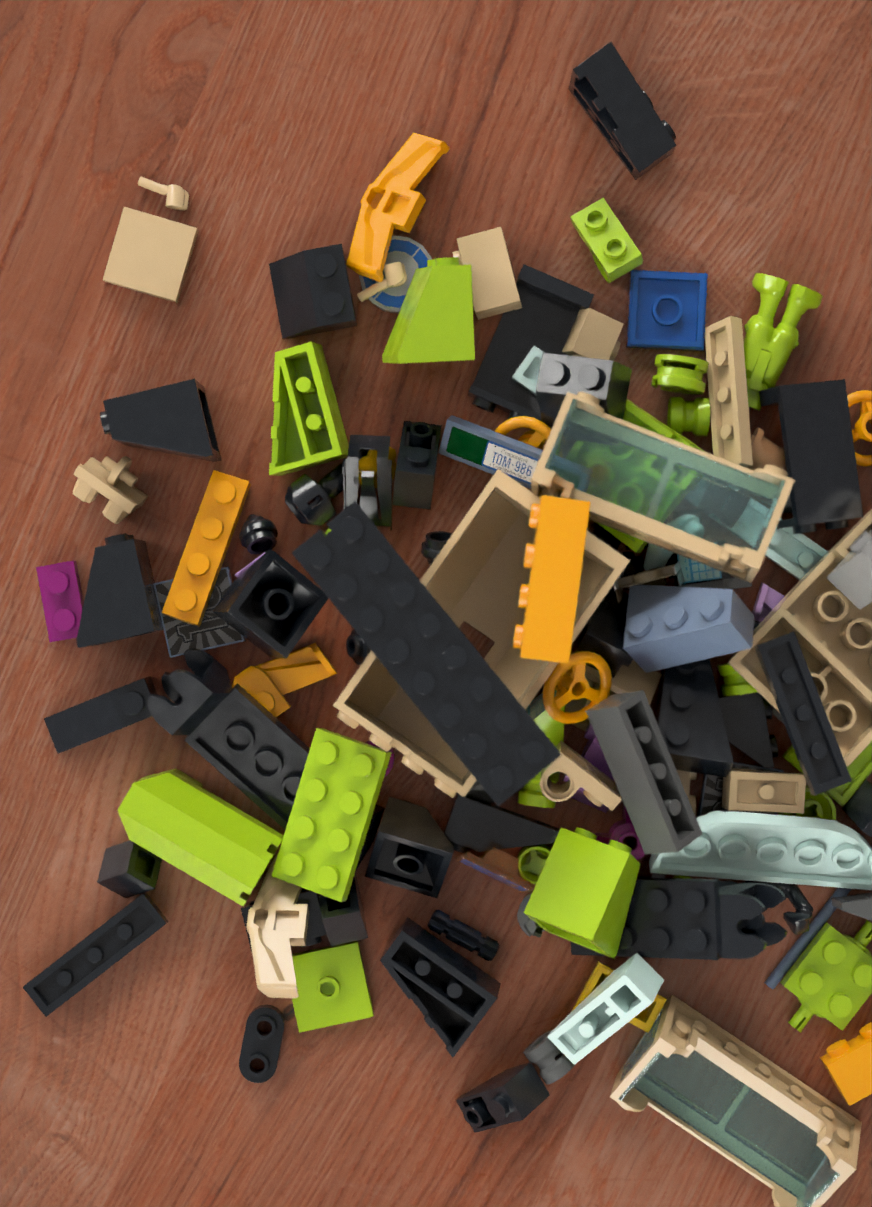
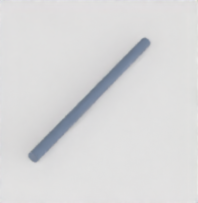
M837 888L809 924V931L802 933L764 982L767 986L774 990L837 909L832 906L831 898L847 896L851 889Z

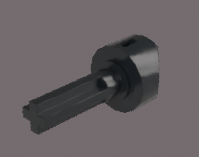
M370 449L360 450L359 460L367 456ZM343 462L320 479L318 483L308 475L303 474L290 484L285 496V503L301 524L322 526L335 516L336 512L332 506L331 499L343 491Z

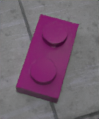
M73 560L36 567L49 642L77 638L84 605L77 562Z

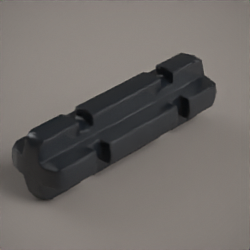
M440 910L434 911L428 922L430 930L439 935L444 933L446 939L470 952L477 951L478 956L487 961L494 959L500 946L498 941L488 936L482 937L481 932L457 919L452 921L449 919L450 915Z

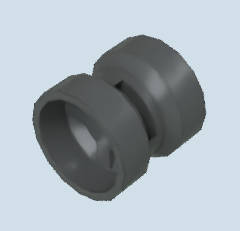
M552 1030L535 1039L523 1052L529 1062L539 1067V1075L546 1085L559 1080L575 1066L548 1038Z

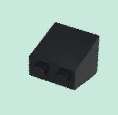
M196 379L103 401L105 411L100 412V419L104 433L106 435L110 434L112 439L128 446L211 462L222 460L205 389Z
M126 533L104 538L106 545L95 547L76 639L78 648L96 646L164 630L145 541L134 539V535Z

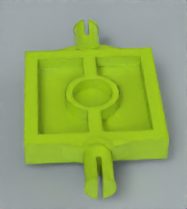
M866 920L854 938L840 933L826 922L780 981L785 988L796 995L802 1004L790 1021H788L799 1032H802L814 1014L818 1017L826 1018L843 1031L872 994V955L866 948L872 940L871 922Z

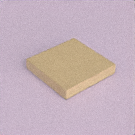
M124 207L103 281L178 303L198 235V228Z

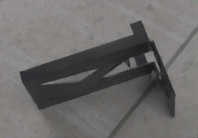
M350 435L347 458L343 459L342 466L344 509L354 501L357 503L359 451L362 449L376 450L378 452L377 488L381 519L378 516L374 471L361 472L362 487L359 506L375 526L390 527L392 531V460H388L390 436Z

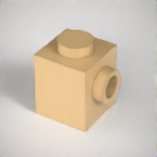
M591 308L579 310L562 352L569 356L614 360L620 348V342L617 340L624 324Z

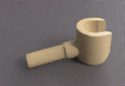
M142 176L139 178V186L167 196L165 204L167 208L181 211L187 210L189 194L182 187L173 184L168 186L162 185Z
M394 262L385 265L384 274L386 279L358 293L360 301L363 302L387 288L405 284L407 274L404 264Z

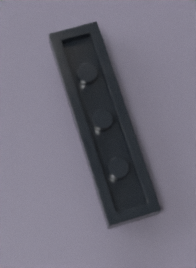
M795 632L754 646L811 794L818 795L851 782V776Z
M144 892L26 983L23 989L44 1016L47 1017L167 924L168 920L149 895Z

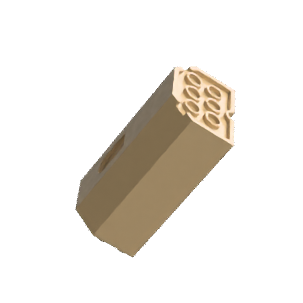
M498 469L420 581L458 628L466 621L495 642L484 660L526 710L558 664V662L520 658V649L513 648L515 625H523L525 609L518 608L521 584L529 585L531 569L523 568L526 543L534 544L536 528L529 527L531 504H539L540 497ZM588 531L586 532L572 643L630 561ZM371 651L333 706L340 710L336 716L353 729H356L359 724L372 733L369 740L386 752H389L392 746L403 753L401 761L403 764L419 775L424 770L436 777L434 785L453 798L456 793H459L465 797L476 782L475 777Z

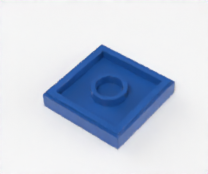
M631 270L626 348L703 351L708 274Z

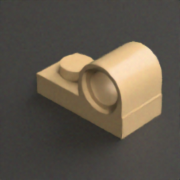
M560 741L556 748L562 755L541 771L540 788L542 793L552 801L562 802L571 798L582 787L584 789L583 794L593 804L599 807L604 804L613 811L622 800L615 781L563 741ZM555 772H563L569 777V781L559 785L553 783L549 776Z
M731 768L729 774L723 777L721 807L732 811L804 814L805 776L802 773L763 772L753 769Z

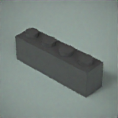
M644 690L611 695L587 710V716L644 853L678 852L701 836L702 831Z

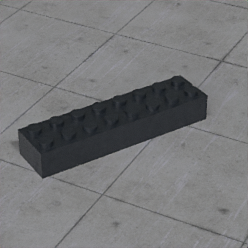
M354 501L327 523L332 531L327 535L322 530L317 531L295 549L292 554L497 806H500L562 754L361 507Z

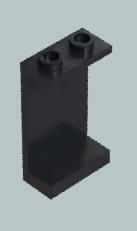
M523 264L516 283L522 308L503 313L476 378L468 391V396L474 398L473 405L485 411L493 413L495 408L510 413L507 419L517 416H529L541 420L537 396L511 378L533 346H536L544 353L567 355L562 350L579 310L589 308L594 294Z
M845 379L780 385L759 391L761 407L778 405L787 476L795 480L790 491L793 518L778 521L777 529L793 527V534L817 531L816 524L825 523L826 530L849 527L848 519L863 517Z

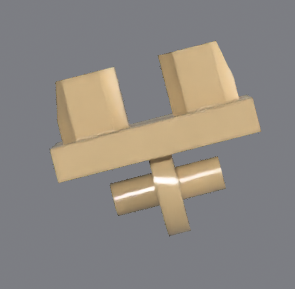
M108 456L102 462L91 457L84 465H78L73 475L78 477L72 492L73 495L87 503L94 501L98 493L105 496L109 501L102 513L114 524H119L129 514L141 507L148 497L134 486L138 478L128 471L132 460L127 456H124L118 463Z

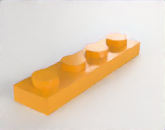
M213 470L164 604L163 615L200 627L251 486L249 481Z

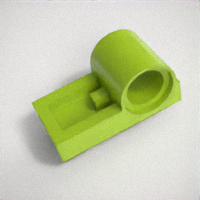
M604 198L570 217L576 231L592 253L600 273L608 283L643 264L642 254Z

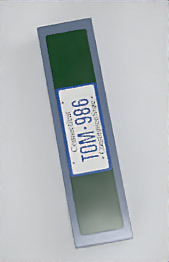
M451 415L447 419L438 453L493 475L499 469L522 486L531 489V478L543 450ZM557 455L550 469L561 478L573 483L575 489L587 492L593 469Z

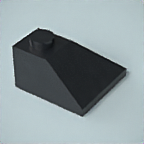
M389 797L365 877L438 898L454 852V846L426 807L406 800Z

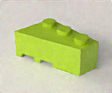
M311 341L275 352L273 382L274 421L273 426H271V439L273 441L269 475L282 476L347 457L349 444L322 345Z

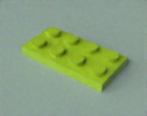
M316 728L272 877L339 902L347 901L392 752H386L381 748L324 728Z

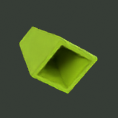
M459 257L436 258L434 260H427V267L415 270L383 352V363L401 364L475 360L471 265H459Z
M561 827L524 910V914L548 933L615 959L640 863L630 854L632 849L620 842L610 840L607 845L596 841L597 835L583 828L576 827L575 831L572 832Z

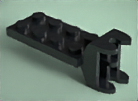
M187 649L184 652L186 664L195 674L181 669L174 670L172 673L165 672L161 679L162 687L173 702L166 696L151 694L147 705L152 717L172 736L187 735L184 740L286 830L310 748L238 683L232 688L227 669L213 656L200 649Z
M637 878L616 956L632 957L635 953H638L641 957L698 960H719L721 958L747 959L754 957L764 951L766 946L774 945L786 937L787 930L776 922H765V918L761 914L765 911V908H774L786 900V896L777 887L764 883H740L719 887V879ZM571 942V955L605 956Z

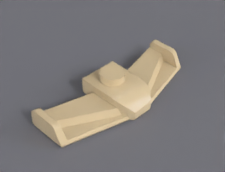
M275 853L255 902L248 911L246 929L250 935L257 989L270 998H298L291 946H306L309 908L308 904H296L302 887L272 877L278 853Z

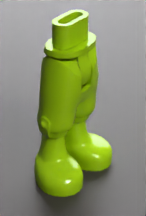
M755 273L752 280V286L760 293L761 302L758 315H753L744 325L746 332L744 354L748 407L758 411L761 410L759 391L775 386L792 350L799 345V331L796 327L802 315L808 309L818 308L823 295L812 289L792 284L781 322L774 328V317L789 282L763 273Z

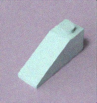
M635 953L613 971L549 1033L548 1038L575 1065L651 1005L664 979L638 953Z

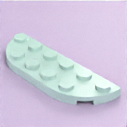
M711 811L706 815L696 817L702 831L701 836L678 852L651 854L649 860L650 873L872 890V848L870 844L857 831L836 820L749 812Z

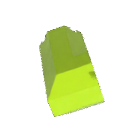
M176 768L144 776L134 782L117 810L129 840L241 906H244L252 890L256 887L284 836L204 789L202 783Z

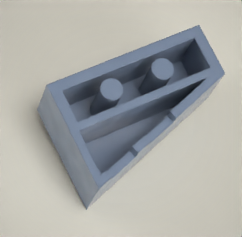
M633 585L629 589L623 649L646 673L751 649L753 644L754 615L733 589Z

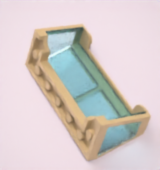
M567 392L531 478V492L538 497L544 495L590 501L588 519L752 583L761 567L795 480L787 477L788 473L785 470L774 465L767 464L764 469L757 468L754 471L606 414L604 409L599 406L600 400L591 394L578 392L575 395Z
M674 995L666 1001L649 1033H644L616 1075L610 1098L615 1100L622 1108L641 1112L647 1105L770 1187L775 1207H821L857 1168L861 1121Z

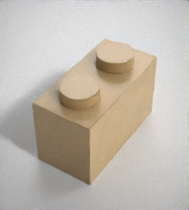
M497 227L457 238L459 250L452 252L453 257H459V265H471L473 310H475L478 320L522 308L502 228Z

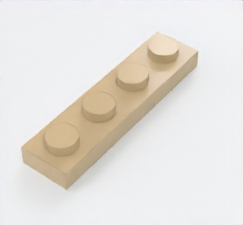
M729 316L705 327L706 361L709 362L707 377L712 447L714 456L748 468L753 466L742 319Z

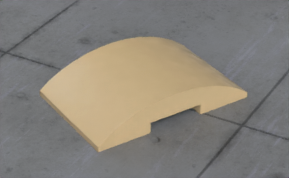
M872 509L802 577L753 631L752 648L735 652L727 662L779 712L754 646L795 632L847 767L872 742V602L859 610L826 577L851 551L849 547L865 531L869 532L872 529Z

